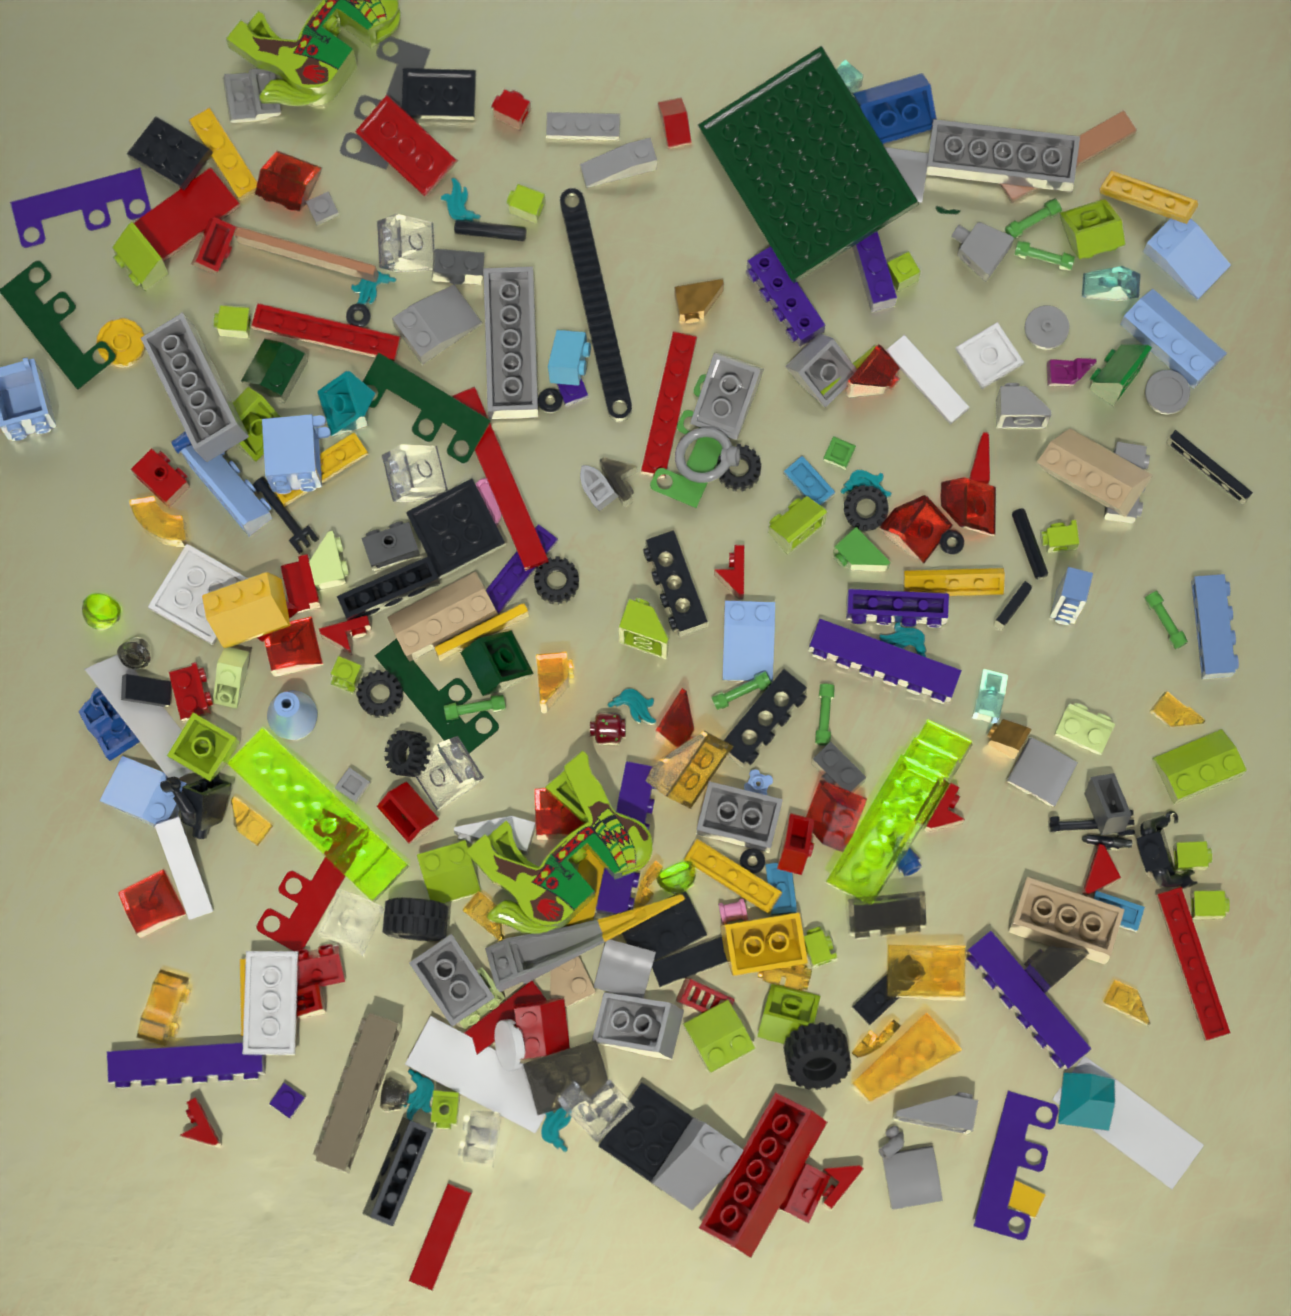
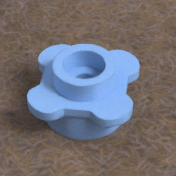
M757 769L750 771V779L744 784V790L767 795V789L773 783V778L770 775L760 774ZM756 782H760L761 785L757 786Z

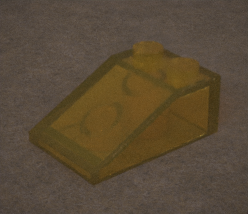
M705 730L661 758L651 769L645 781L664 796L691 809L733 746Z
M888 945L887 996L965 1001V946Z

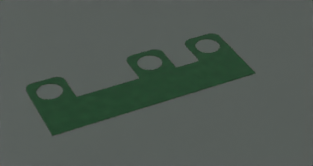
M35 261L0 289V293L78 390L115 360L116 355L104 341L98 342L85 354L82 353L59 324L75 311V303L66 292L61 291L43 304L35 294V291L51 279V273L41 261ZM33 268H41L44 272V278L42 281L34 283L29 279V272ZM63 298L68 301L69 308L65 313H56L53 305L56 300ZM99 348L106 349L109 354L108 360L102 364L96 363L93 359L94 352Z
M379 352L362 381L367 386L372 385L376 387L378 392L376 399L371 402L370 408H375L378 405L386 389L421 409L412 426V432L424 441H433L442 423L454 429L456 433L447 447V454L461 463L469 461L491 422L485 416ZM424 419L432 421L434 425L433 432L429 435H423L419 431V423ZM460 440L465 441L469 446L468 453L462 457L457 456L454 452V445Z
M397 638L375 655L385 670L397 678L404 693L460 761L499 730V724L488 711H481L467 723L460 716L459 719L446 720L444 706L451 703H456V706L463 705L472 697L471 690L462 679L455 678L438 691L415 661L408 660ZM454 685L463 687L465 691L463 699L459 701H454L449 697V690ZM480 718H487L491 721L492 728L488 733L482 734L477 731L476 722Z

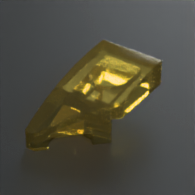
M1164 692L1149 711L1168 727L1204 724L1206 721L1193 709L1185 707L1169 692Z
M232 797L233 824L236 827V831L256 846H259L273 825L235 797Z
M656 860L640 883L634 903L635 909L646 906L654 897V893L648 887L663 871V867Z
M478 891L462 911L498 941L504 940L502 924L491 922L487 919V914L497 905Z
M1114 980L1103 1003L1128 1015L1131 1019L1149 1026L1150 1020L1139 992Z
M893 1019L879 1036L870 1030L853 1050L852 1054L860 1058L875 1052L895 1034L901 1025Z

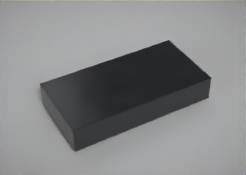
M1024 581L996 619L995 627L1003 630L1031 592L1032 585Z
M131 674L122 675L121 700L161 707L170 706L171 681Z

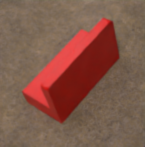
M308 554L298 556V562L282 565L281 571L289 603L295 606L298 612L321 607Z

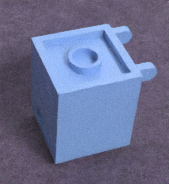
M26 357L21 362L0 367V428L8 440L19 441L32 433L45 434L50 432L51 428L56 427L43 373L35 359Z
M310 414L262 419L265 476L273 492L287 494L291 490L298 489L310 492L322 487L319 439L328 438L331 434L329 428L321 427L326 424L324 416H312Z

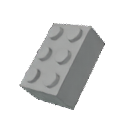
M709 781L696 835L770 853L783 799Z

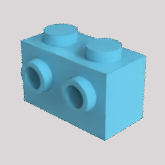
M556 331L548 363L550 383L580 384L581 375L585 376L587 364L585 358L590 357L591 343L587 342L586 332Z

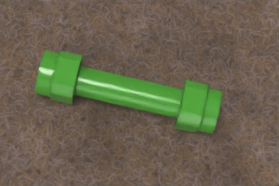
M1055 198L1044 203V208L1018 223L1013 221L1004 228L1006 234L1014 237V239L1022 236L1025 229L1048 216L1052 218L1061 212L1060 203Z
M1018 241L1014 254L1023 259L1029 256L1060 265L1059 269L1071 271L1075 259L1071 254L1063 253V255H1058L1030 247V243Z
M1158 591L1144 598L1147 602L1146 604L1150 610L1154 609L1170 635L1168 640L1175 650L1187 644L1188 641L1183 631H1178L1162 604L1164 600Z
M766 671L754 675L755 679L724 694L721 691L712 696L711 698L717 711L728 707V702L758 688L760 690L768 688L771 682Z
M820 684L819 698H821L819 730H816L815 734L816 745L826 746L831 739L829 719L831 699H834L835 685Z
M503 695L491 696L490 700L456 706V703H451L444 706L446 720L459 719V715L492 709L493 712H498L506 709Z

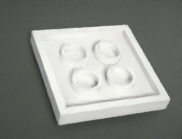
M186 544L148 608L209 644L214 645L217 637L206 620L202 595L248 578Z

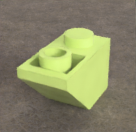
M333 531L326 534L309 561L317 591L346 584L345 576L349 575L346 561L341 562L339 552H343L340 537L335 538Z
M231 647L224 648L217 662L213 696L214 704L238 708L247 675L250 652Z

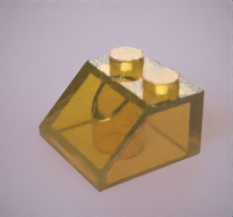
M567 652L536 654L542 713H547L570 687L569 679H574L572 659H567Z

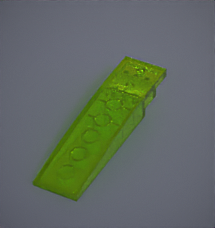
M927 720L918 737H914L905 754H901L826 883L871 906L941 799L971 749L972 741Z
M261 728L227 763L373 903L409 867L368 825L264 728Z

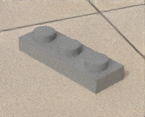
M547 112V139L619 140L620 114Z

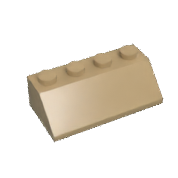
M1071 428L1052 440L1037 462L1045 472L1125 518L1153 476Z
M475 571L387 618L409 661H412L433 650L436 646L498 616V613Z
M1027 877L1008 932L1106 964L1111 957L1125 909Z

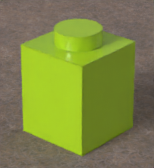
M517 184L515 191L511 190L507 198L506 204L509 205V213L537 223L546 202L545 194Z
M909 251L887 262L890 276L897 292L919 281L921 271Z
M220 305L219 313L214 315V328H217L220 336L249 339L251 311L249 308Z
M1207 841L1176 843L1173 846L1175 871L1207 869L1209 863H1212V850L1207 848Z
M1194 891L1190 894L1192 919H1223L1226 913H1229L1230 902L1229 898L1225 897V891Z

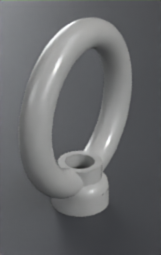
M710 427L697 428L687 433L680 440L675 451V464L678 471L686 479L697 483L714 481L721 477L730 466L738 467L740 462L739 447L732 446L729 438L723 432ZM702 437H710L717 440L723 448L720 464L714 470L706 473H698L689 469L684 458L687 447L694 440Z

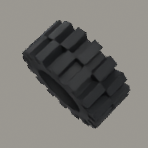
M737 444L736 447L740 449V459L748 464L749 470L743 476H735L728 468L719 477V481L721 484L724 483L727 489L730 487L735 492H737V489H741V492H743L746 488L751 489L753 484L758 482L761 474L760 457L756 455L754 449L750 450L748 445L742 447L741 444ZM719 455V457H718L717 466H718V465L720 464V462H721V456H720V455Z
M864 485L853 489L847 495L844 502V514L849 524L863 531L875 530L887 519L889 512L888 501L879 489ZM862 499L872 500L876 505L875 514L869 518L859 516L856 510L859 501Z
M555 556L556 559H551L550 557L547 563L536 568L534 584L536 592L541 596L542 600H547L550 604L558 602L559 605L563 601H570V598L576 595V590L579 588V576L572 562L569 563L568 559L564 558L562 560L560 557ZM551 573H563L566 577L565 586L561 589L550 588L547 584V578Z
M376 670L375 673L371 671L367 677L363 676L361 678L362 682L358 683L356 696L360 706L370 716L374 715L376 718H380V716L385 718L390 713L393 715L396 712L395 710L400 708V703L403 701V689L393 674L391 675L387 671L381 672ZM377 685H384L389 689V698L383 703H375L370 697L371 690Z
M396 731L397 734L393 733L391 735L393 740L388 739L387 744L389 748H385L384 751L388 752V756H384L385 761H389L386 764L387 768H391L390 772L399 776L416 777L421 775V771L426 770L424 764H429L430 761L426 759L427 755H431V751H427V748L430 747V744L425 742L427 738L422 736L420 732ZM409 747V756L406 761V751Z

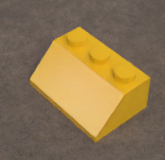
M268 572L202 595L206 620L223 648H228L290 626L282 579Z
M800 913L720 925L724 952L732 976L808 963Z

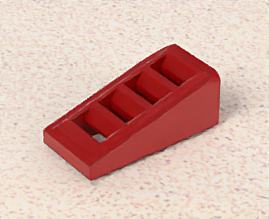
M983 432L980 438L968 482L969 487H987L989 484L990 448L988 432Z
M685 978L676 1002L703 1013L708 1010L706 1006L711 995L715 997L709 1009L718 1005L720 999L724 1001L728 999L733 1006L735 999L690 978ZM692 987H695L690 1001L687 1000ZM701 991H704L705 993L700 1005L696 1004Z

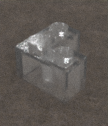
M610 1079L591 1097L574 1081L556 1098L564 1110L596 1142L603 1138L634 1108L630 1100Z

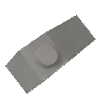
M646 138L613 149L580 164L586 188L657 170V158L651 138Z

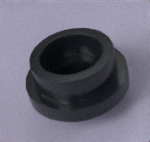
M358 303L348 308L346 319L350 325L363 328L370 322L371 314L365 305ZM356 312L363 313V318L359 321L354 319Z
M545 389L538 396V405L546 413H554L562 406V396L555 389ZM553 398L555 402L552 405H548L546 400Z
M948 530L940 537V548L948 555H956L964 547V538L958 531ZM947 540H955L956 546H948Z
M747 849L740 857V865L749 872L756 874L764 868L765 857L758 849ZM749 858H756L757 864L750 866L748 864Z

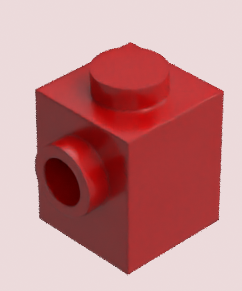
M506 89L503 90L501 96L497 95L491 107L493 108L495 119L518 130L522 128L531 111L529 100L525 99L521 93L515 90L510 92Z

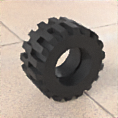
M392 898L386 900L382 932L389 937L405 940H442L446 938L449 906L439 901L419 898Z
M819 1022V1024L809 1023L805 1027L802 1025L798 1027L797 1031L793 1030L790 1033V1037H787L783 1050L787 1072L790 1080L795 1082L797 1086H804L805 1089L809 1090L811 1088L821 1090L824 1087L827 1089L832 1087L831 1085L839 1084L841 1079H845L848 1076L847 1072L851 1070V1058L847 1038L840 1028H835V1025H825V1022Z

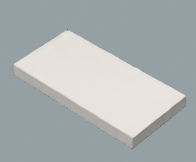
M246 951L243 1055H295L298 952Z

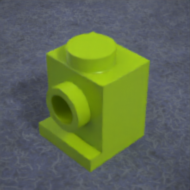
M1071 520L1069 526H1065V523L1051 524L1050 528L1040 533L1041 544L1046 546L1047 553L1077 550L1079 546L1076 520Z
M338 656L330 674L332 677L330 684L354 694L364 672L362 666Z
M821 927L806 931L807 935L804 936V942L812 968L837 960L836 953H830V950H833L830 936H825Z
M433 1090L431 1123L436 1124V1128L451 1129V1125H457L460 1094L458 1092ZM443 1105L449 1107V1113L446 1115L440 1113V1108Z

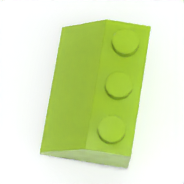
M636 598L635 601L629 599L619 625V643L667 659L668 637L654 608L649 606L650 603L643 599Z
M1222 729L1153 758L1173 805L1240 777L1247 771L1237 747Z

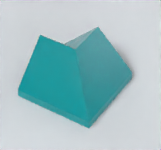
M345 371L317 391L331 437L368 426L365 414L375 396V392L353 373Z
M1063 1073L1057 1124L1109 1131L1115 1107V1079L1095 1074Z

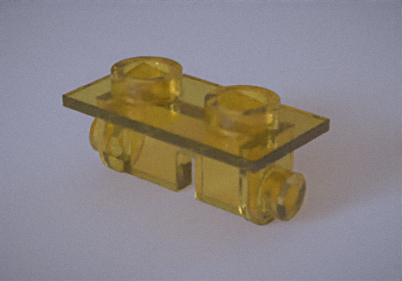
M801 964L760 971L758 978H761L763 982L780 985L781 977H785L784 987L802 991V989H808L810 980L807 979L811 978L812 970L807 969L806 965Z

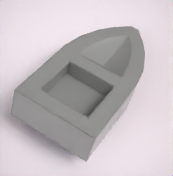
M587 465L581 466L580 479L582 487L595 508L601 511L619 495L609 480L599 470Z

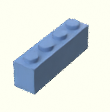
M1071 567L1067 568L1056 589L1050 618H1054L1055 622L1063 625L1075 623L1087 601L1093 573Z
M1225 574L1195 576L1191 581L1201 677L1202 679L1232 677L1239 668V660L1237 654L1234 655L1233 645H1236V634L1234 630H1231L1230 621L1233 620V608L1228 606L1227 599L1231 592L1230 583L1225 581Z

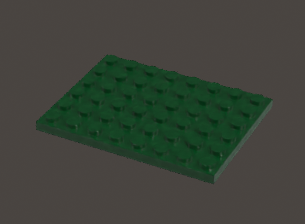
M822 46L698 124V127L793 284L920 205Z

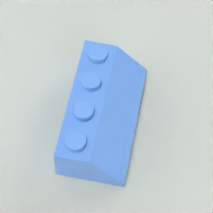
M1154 289L1140 298L1124 315L1120 323L1140 343L1151 346V352L1172 371L1180 373L1193 389L1227 354Z
M192 445L181 450L190 468L249 537L272 519L269 512L272 509L263 497L259 500L254 495L256 491L254 486L248 479L243 481L238 476L240 470L232 461L227 463L222 457L225 454L224 452L206 462L194 450Z

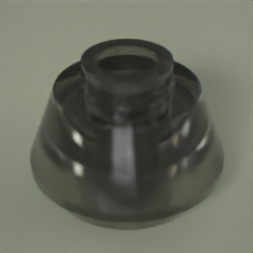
M129 638L117 650L119 660L127 668L134 670L142 669L150 663V647L142 638Z
M390 1077L384 1080L380 1107L384 1112L402 1109L403 1105L408 1104L409 1090L405 1089V1084Z

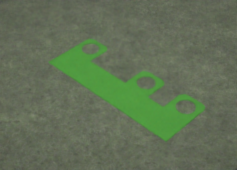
M707 374L701 375L695 385L693 392L697 397L700 396V385L705 381ZM686 410L683 412L677 425L679 432L683 434L690 432L685 429L683 422L687 417L693 416V411ZM710 437L699 438L686 465L689 469L698 473L714 470L723 449L721 444ZM659 468L655 472L650 487L658 493L697 508L708 482H693L686 479L683 475ZM666 474L672 478L673 484L669 489L658 487L657 478L660 475Z

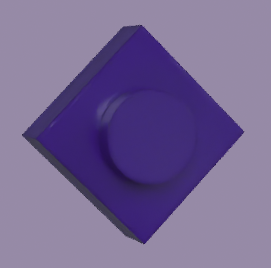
M582 378L579 385L557 384L565 407L588 398Z
M283 1083L269 1104L291 1119L306 1098Z

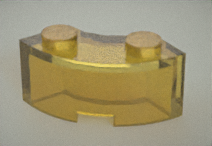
M154 496L129 500L132 512L138 523L152 538L172 547H185L186 544L189 545L187 526L183 516H172L163 512Z
M160 969L152 983L147 1004L141 1015L137 1038L166 1046L170 1037H176L179 1029L177 1020L183 1003L187 1004L191 994V989L188 988L190 978Z

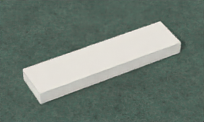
M905 335L886 350L885 353L950 425L969 410V406Z
M176 816L156 823L155 828L188 919L191 920L213 912L180 817Z

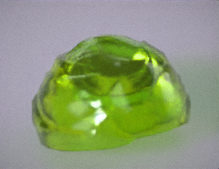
M90 594L82 603L83 619L93 629L107 630L120 620L121 607L114 598L106 594Z
M691 861L677 863L657 875V884L660 888L672 894L686 892L695 883V865Z

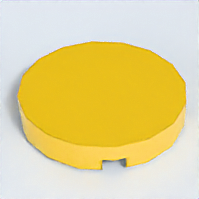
M126 318L107 322L97 335V343L100 341L106 342L115 353L116 358L110 364L115 367H128L135 364L143 356L146 349L141 340V337L145 336L142 328L136 322ZM99 348L98 351L101 358L107 361L109 357L107 350Z

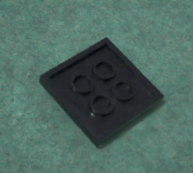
M472 478L406 512L427 556L430 557L439 579L506 545Z
M641 1082L598 1147L651 1183L693 1117Z

